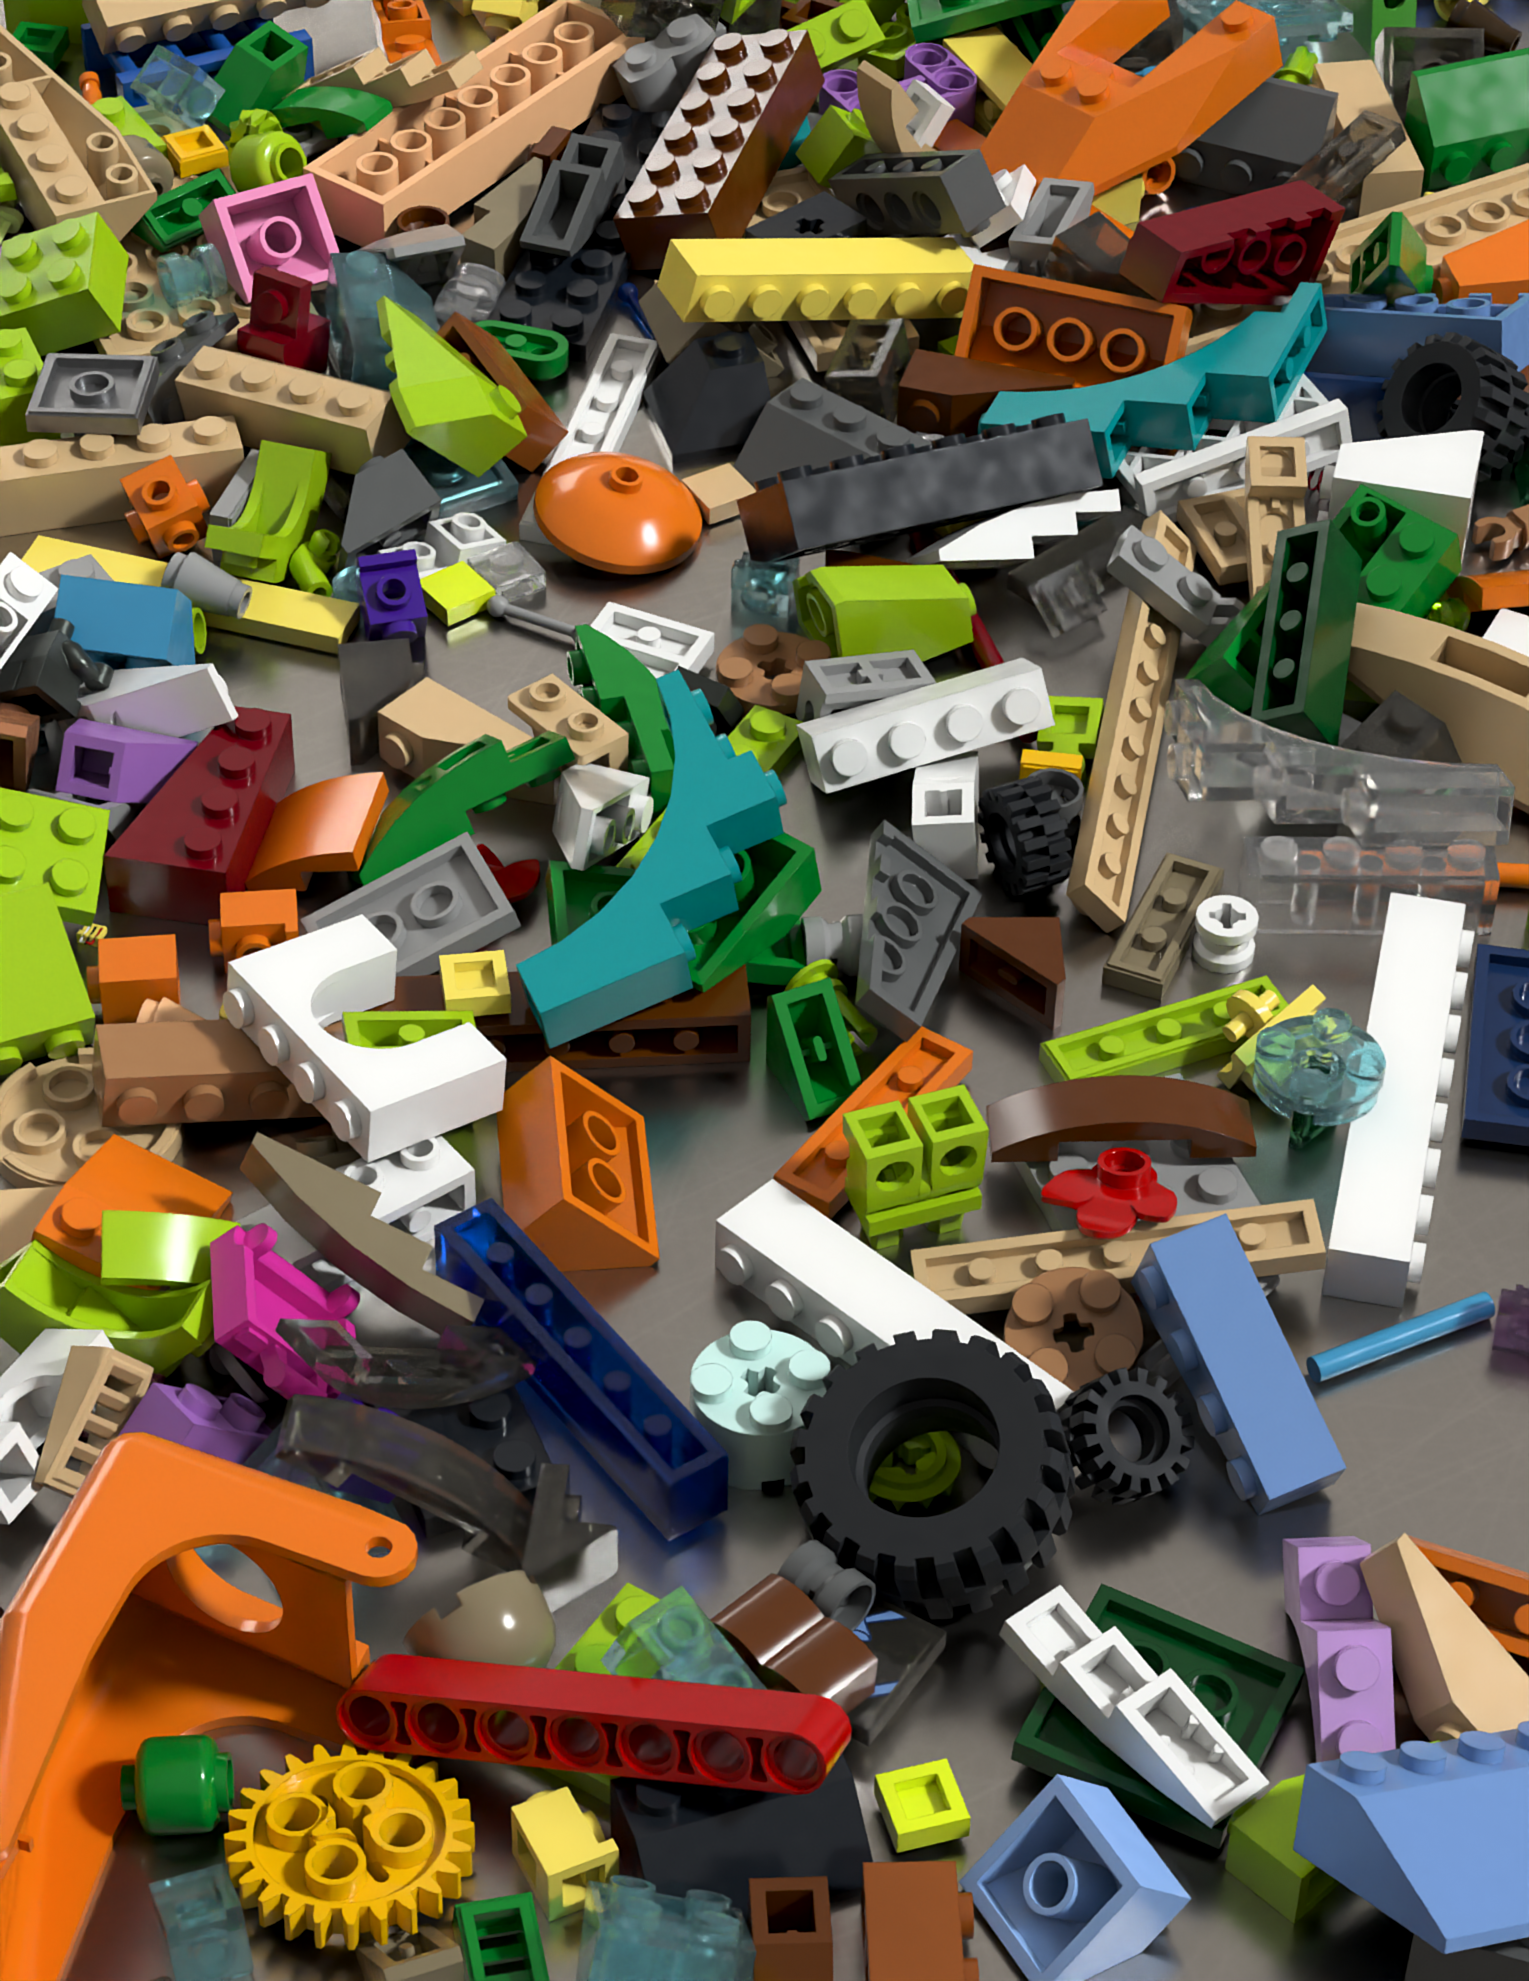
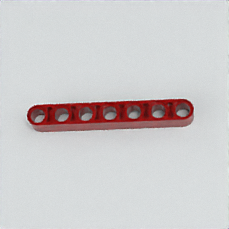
M402 1654L381 1655L373 1660L342 1695L336 1705V1719L340 1730L348 1740L359 1747L369 1750L793 1795L809 1794L821 1786L850 1742L852 1733L849 1717L841 1706L829 1698L815 1694Z

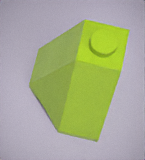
M943 564L819 567L792 581L800 627L810 640L825 642L831 649V658L914 649L923 662L973 642L971 616L976 615L977 612L973 595L964 582L957 584Z

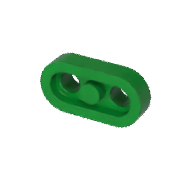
M483 320L474 323L495 336L526 377L532 380H552L565 372L569 366V344L567 339L558 332L498 320Z

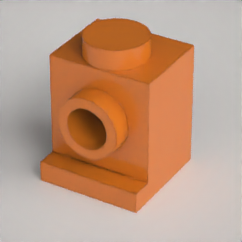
M296 889L220 893L221 919L208 920L211 957H224L226 974L228 973V962L299 937Z

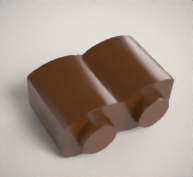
M771 1573L708 1621L707 1660L714 1674L728 1686L815 1694L831 1699L840 1705L846 1714L875 1692L878 1659L872 1651L847 1627L829 1617H825L803 1591L779 1575Z

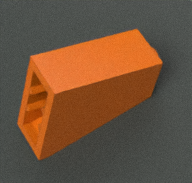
M1529 219L1444 255L1440 277L1435 278L1432 285V293H1436L1439 304H1446L1454 299L1468 298L1469 293H1492V304H1513L1518 300L1519 293H1529Z

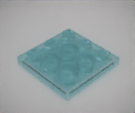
M1170 0L1171 19L1186 28L1187 32L1195 35L1236 0ZM1237 0L1275 17L1280 46L1289 44V37L1307 36V40L1310 42H1331L1337 40V33L1353 32V11L1335 0Z

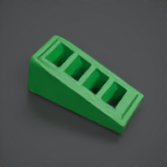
M532 1892L455 1904L452 1927L455 1942L460 1946L463 1957L464 1981H550ZM512 1934L517 1936L518 1944L480 1950L478 1940ZM523 1960L525 1970L485 1976L484 1966Z

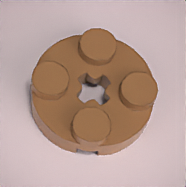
M754 624L744 630L743 638L733 641L720 653L716 662V682L728 686L744 708L741 718H744L755 704L777 711L783 715L796 713L804 661L831 658V649L825 642L820 640H810L797 634L778 632L773 626L768 624ZM776 675L774 679L765 678L766 676Z
M1082 1267L1057 1268L1035 1277L1030 1283L1022 1285L1014 1294L1012 1306L1005 1320L1004 1343L1074 1392L1079 1390L1080 1386L1116 1369L1127 1367L1128 1372L1133 1370L1141 1355L1143 1325L1139 1310L1130 1294L1121 1287L1119 1280L1108 1271L1090 1270ZM1076 1321L1080 1327H1088L1092 1332V1336L1084 1338L1083 1350L1071 1352L1067 1342L1056 1343L1053 1334L1063 1331V1326L1066 1322Z

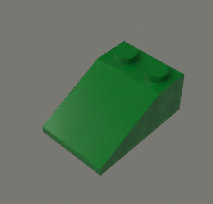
M784 832L733 854L742 875V881L734 884L739 910L687 932L696 953V959L687 962L693 988L703 993L786 936L822 891L813 847Z

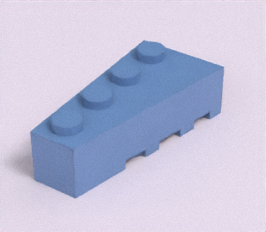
M1415 293L1414 295L1402 296L1395 299V304H1387L1386 294H1323L1328 330L1305 371L1391 378L1395 372L1391 367L1398 358L1404 360L1408 356L1407 349L1417 342L1424 346L1427 336L1438 334L1444 337L1446 332H1455L1463 337L1466 335L1512 360L1518 366L1517 371L1520 372L1529 365V293H1519L1518 300L1513 304H1492V293H1469L1468 298L1454 299L1446 304H1439L1436 293Z

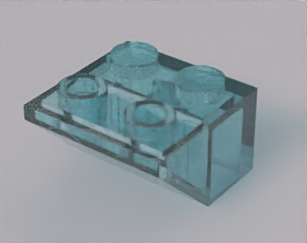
M625 1875L611 1876L609 1884L589 1880L585 1897L576 1981L751 1980L757 1951L741 1909L732 1907L733 1901L729 1897L700 1889L688 1890L685 1898L655 1893L656 1886L653 1883Z

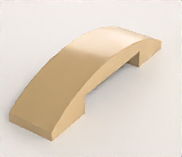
M863 60L857 67L858 99L865 125L878 148L883 153L936 151L926 143L921 148L907 130L906 125L919 110L899 82Z
M1247 437L1245 454V533L1250 600L1271 579L1277 531L1306 524L1304 497L1308 488L1305 437Z

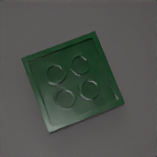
M1101 1583L1085 1612L1089 1619L1102 1634L1116 1626L1158 1676L1171 1668L1259 1770L1301 1687L1305 1668ZM1044 1686L1014 1741L1011 1759L1053 1778L1060 1774L1107 1787L1123 1808L1217 1849H1220L1227 1835V1825L1234 1812L1212 1828L1208 1827L1156 1789L1103 1744L1046 1686Z

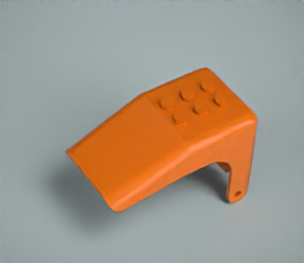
M145 1432L123 1433L113 1438L101 1450L0 1618V1981L61 1980L114 1843L132 1812L124 1811L122 1807L120 1792L122 1765L135 1764L138 1748L145 1739L157 1736L196 1735L228 1726H260L275 1729L341 1753L342 1746L345 1740L348 1739L339 1728L336 1719V1705L342 1695L370 1665L369 1645L355 1640L351 1582L363 1586L385 1587L394 1585L409 1576L416 1567L418 1545L415 1534L407 1525L361 1505ZM229 1544L244 1553L272 1581L280 1596L283 1608L241 1591L223 1580L203 1562L194 1548ZM374 1547H385L391 1551L388 1555L380 1558L372 1557L367 1553ZM354 1744L357 1755H367L369 1753V1749ZM385 1752V1758L393 1760L399 1753ZM413 1754V1761L417 1759L420 1755Z

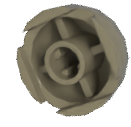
M515 1570L494 1575L456 1593L455 1595L461 1605L442 1620L436 1608H432L407 1631L402 1642L408 1654L413 1656L546 1668L556 1645V1627L549 1604L534 1576L531 1575L528 1578L525 1571Z

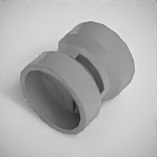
M863 914L845 915L841 921L828 923L821 916L801 917L800 928L803 937L806 966L820 959H829L837 966L838 972H843L848 978L858 977Z

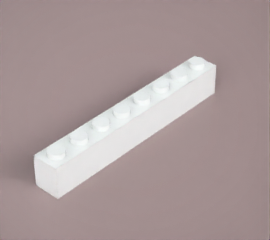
M1393 892L1390 894L1321 1295L1402 1309L1406 1283L1420 1284L1426 1243L1414 1242L1413 1240L1414 1234L1428 1235L1434 1196L1421 1194L1422 1187L1435 1189L1441 1153L1440 1149L1428 1148L1429 1141L1442 1143L1448 1104L1435 1102L1436 1096L1449 1098L1455 1060L1442 1058L1443 1052L1456 1053L1462 1017L1449 1014V1010L1462 1011L1468 973L1457 972L1456 967L1469 968L1475 932L1462 929L1466 904Z

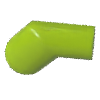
M326 529L314 531L311 540L301 544L292 555L289 563L290 573L301 591L331 597L333 589L325 575L335 565L337 561L336 554L341 548V542L333 532Z

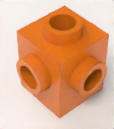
M171 455L119 479L132 507V510L124 513L127 523L138 544L150 541L159 560L173 553L186 551L193 547L197 541L206 537L208 527L202 514L211 510L209 502L197 479L186 483Z

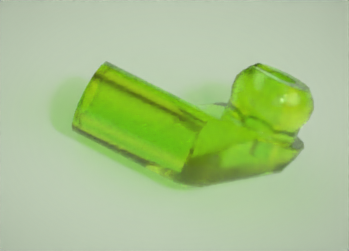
M1445 592L1441 599L1431 607L1432 611L1428 615V620L1465 632L1470 623L1469 607L1460 598H1451Z

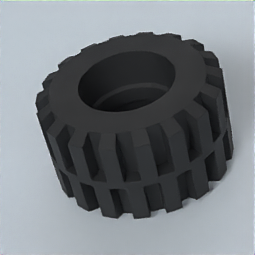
M1446 332L1444 337L1438 334L1427 336L1424 346L1416 342L1407 349L1408 356L1404 360L1397 359L1391 367L1395 371L1391 379L1385 378L1381 390L1385 392L1383 400L1378 401L1376 412L1383 416V419L1377 424L1379 435L1386 439L1466 430L1484 431L1477 480L1481 482L1491 477V469L1493 467L1499 470L1509 462L1506 457L1511 449L1517 451L1522 440L1518 439L1521 429H1527L1529 424V417L1524 415L1525 409L1529 407V393L1523 391L1528 382L1525 375L1517 371L1518 366L1512 360L1466 335L1463 337L1455 332ZM1461 395L1460 403L1455 414L1446 423L1447 416L1452 405Z

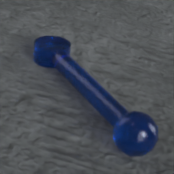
M632 283L622 284L617 292L619 299L624 303H629L652 340H656L638 302L639 299L637 297L639 293L637 287Z

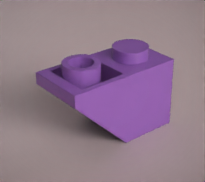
M79 718L64 733L56 791L115 803H149L196 749L199 742Z
M153 1382L119 1433L121 1435L130 1432H145L249 1468L275 1454L283 1443L263 1422L266 1418V1413L249 1398L238 1393H231L228 1398L212 1395L207 1390L190 1383L186 1384L184 1388Z

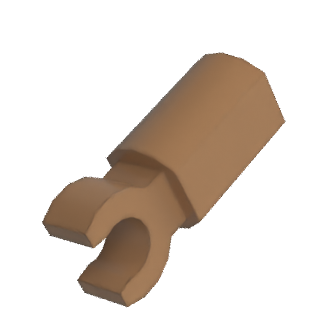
M1529 504L1511 510L1504 518L1484 517L1474 523L1472 542L1476 545L1485 541H1491L1489 558L1492 561L1508 558L1515 548L1519 551L1529 549Z

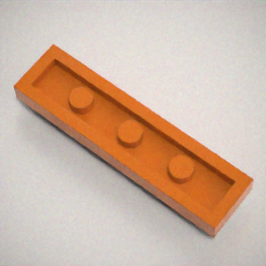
M921 1026L908 1042L903 1041L774 1174L773 1179L824 1216L831 1219L849 1200L845 1193V1177H847L846 1164L850 1154L849 1144L843 1134V1114L897 1100L900 1101L907 1114L909 1097L957 1086L972 1070L973 1050Z

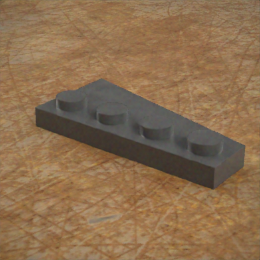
M885 819L870 837L855 1004L867 1012L876 1024L891 1030L905 1042H908L921 1028L958 949L961 939L962 922L973 916L983 894Z

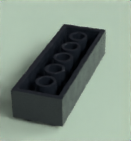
M1058 413L1031 420V424L1015 427L1014 423L988 428L982 430L979 435L966 438L964 433L933 440L930 445L915 448L914 444L902 445L880 452V455L865 459L863 454L831 461L828 466L812 469L811 465L791 468L778 472L775 477L754 482L756 492L738 499L737 504L752 567H758L823 553L825 550H837L986 518L1027 504L1071 493L1085 492L1103 486V481L1088 418L1066 422L1064 413Z

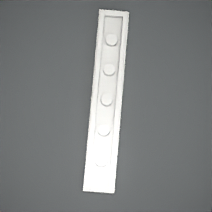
M610 333L566 425V429L569 432L556 446L543 475L557 463L580 454L619 452L643 401V391L650 385L662 359V351L656 340ZM534 492L519 523V540L554 546L544 536L536 522L533 510Z

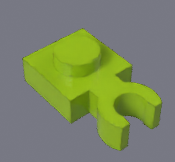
M1048 696L1055 726L1038 730L1037 750L1083 755L1081 782L1085 788L1087 783L1085 759H1094L1104 713L1103 698Z

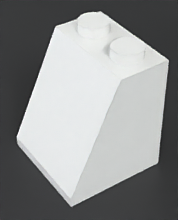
M1466 430L1341 444L1336 466L1325 465L1320 499L1330 500L1329 511L1319 510L1317 522L1326 519L1333 521L1359 485L1363 484L1458 534L1462 565L1484 431Z

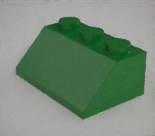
M1529 48L1412 71L1404 128L1424 168L1422 185L1427 191L1464 184L1529 163Z

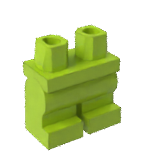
M964 1084L909 1097L907 1114L899 1100L843 1114V1134L849 1144L850 1154L846 1164L845 1193L860 1220L861 1228L872 1248L878 1250L898 1245L903 1237L904 1228L923 1223L929 1231H934L938 1234L961 1229L964 1213L981 1209L982 1193L978 1186L981 1185L983 1180L989 1128Z

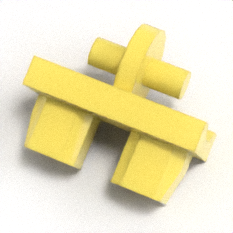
M1312 984L1278 1015L1273 1017L1271 1011L1280 1004L1278 996L1273 991L1266 990L1259 997L1248 990L1240 989L1227 999L1226 1008L1231 1021L1222 1028V1031L1231 1042H1236L1243 1035L1250 1039L1231 1055L1232 1061L1220 1070L1216 1076L1229 1090L1242 1080L1248 1088L1265 1102L1271 1100L1297 1074L1275 1051L1280 1045L1285 1042L1309 1066L1325 1053L1338 1038L1327 1021L1317 1011L1326 997Z

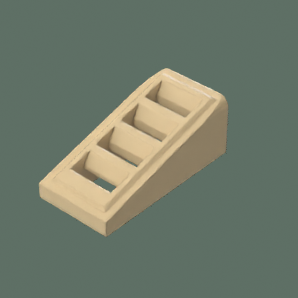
M71 1346L34 1483L73 1499L101 1450L113 1438L119 1435L146 1394L154 1368L109 1347ZM95 1403H97L95 1414H93L91 1412L95 1406ZM83 1430L89 1433L87 1444L78 1440ZM70 1456L82 1461L79 1473L65 1467Z

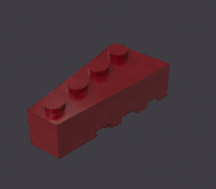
M1302 179L1138 222L1134 234L1129 240L1119 273L1161 303L1284 305L1289 303L1300 282L1315 283L1346 208Z
M234 706L239 716L233 721L214 726L104 854L110 912L209 925V919H221L220 893L246 891L245 881L275 807L284 798L294 773L295 762L291 714L267 711L260 708Z

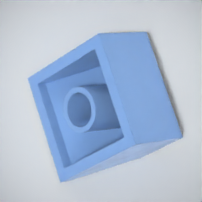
M1057 1774L959 1881L965 1892H972L973 1903L1029 1981H1084L1142 1953L1191 1900L1190 1896L1107 1787Z

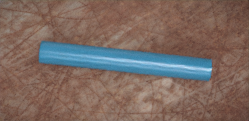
M1483 1291L1310 1356L1306 1360L1308 1373L1314 1382L1320 1383L1494 1317V1302L1491 1296Z

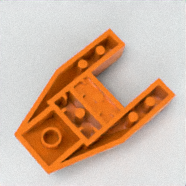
M1076 0L1016 89L980 147L991 175L1003 169H1007L1011 173L1025 164L1036 179L1031 199L1043 178L1093 182L1094 196L1178 155L1283 66L1275 17L1236 0L1146 76L1141 77L1113 63L1170 17L1168 0Z

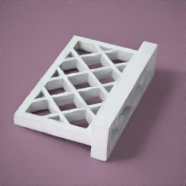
M1303 373L1276 422L1264 423L1212 419L1195 452L1178 450L1175 456L1154 454L1158 448L1141 447L1139 452L1128 451L1115 476L1138 503L1142 522L1161 510L1174 523L1177 521L1176 514L1179 500L1245 488V454L1248 436L1305 437L1307 472L1337 462L1340 445L1353 443L1348 408L1339 398L1329 402ZM1208 429L1229 431L1226 437L1205 435Z

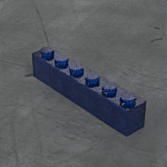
M492 1197L434 1225L436 1276L485 1299L474 1321L476 1327L483 1334H490L497 1350L668 1541L728 1510L729 1454Z

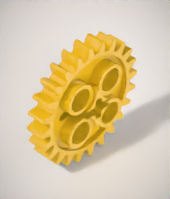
M345 1740L340 1756L330 1757L326 1749L322 1745L317 1744L314 1745L312 1762L305 1764L292 1754L286 1755V1773L284 1775L268 1769H262L259 1772L261 1790L242 1788L240 1791L241 1809L229 1810V1832L224 1834V1846L230 1888H239L240 1906L243 1909L258 1906L259 1925L265 1928L284 1919L285 1939L289 1941L298 1937L305 1929L314 1930L315 1947L320 1949L326 1945L332 1934H343L348 1950H355L359 1942L360 1933L371 1932L381 1946L387 1945L388 1927L395 1924L411 1935L418 1933V1912L440 1919L443 1916L442 1897L459 1899L462 1895L461 1877L472 1875V1853L475 1852L474 1822L470 1818L469 1799L458 1798V1781L455 1778L439 1781L438 1763L435 1761L414 1769L413 1754L399 1753L393 1760L385 1758V1751L370 1750L367 1755H357L354 1743L350 1740Z

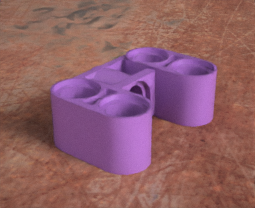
M923 42L908 47L905 51L904 80L899 81L904 91H907L913 79L928 84L955 108L948 121L958 119L972 128L975 123L976 74L941 45ZM836 69L823 74L825 82L819 92V114L823 115L830 104L848 112H852L854 108L861 110L858 99L857 72L847 69Z

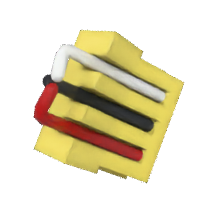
M92 923L91 927L84 926L82 930L80 929L76 933L77 942L98 947V939H104L108 929L106 926Z

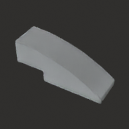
M1043 178L1028 204L1023 221L1016 225L1008 239L1011 258L1004 270L1069 283L1071 271L1078 258L1088 223L1095 191L1094 183Z

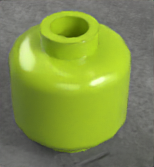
M282 131L247 135L235 144L231 152L229 163L230 175L237 191L243 192L303 175V167L307 165V159L300 143L290 134Z

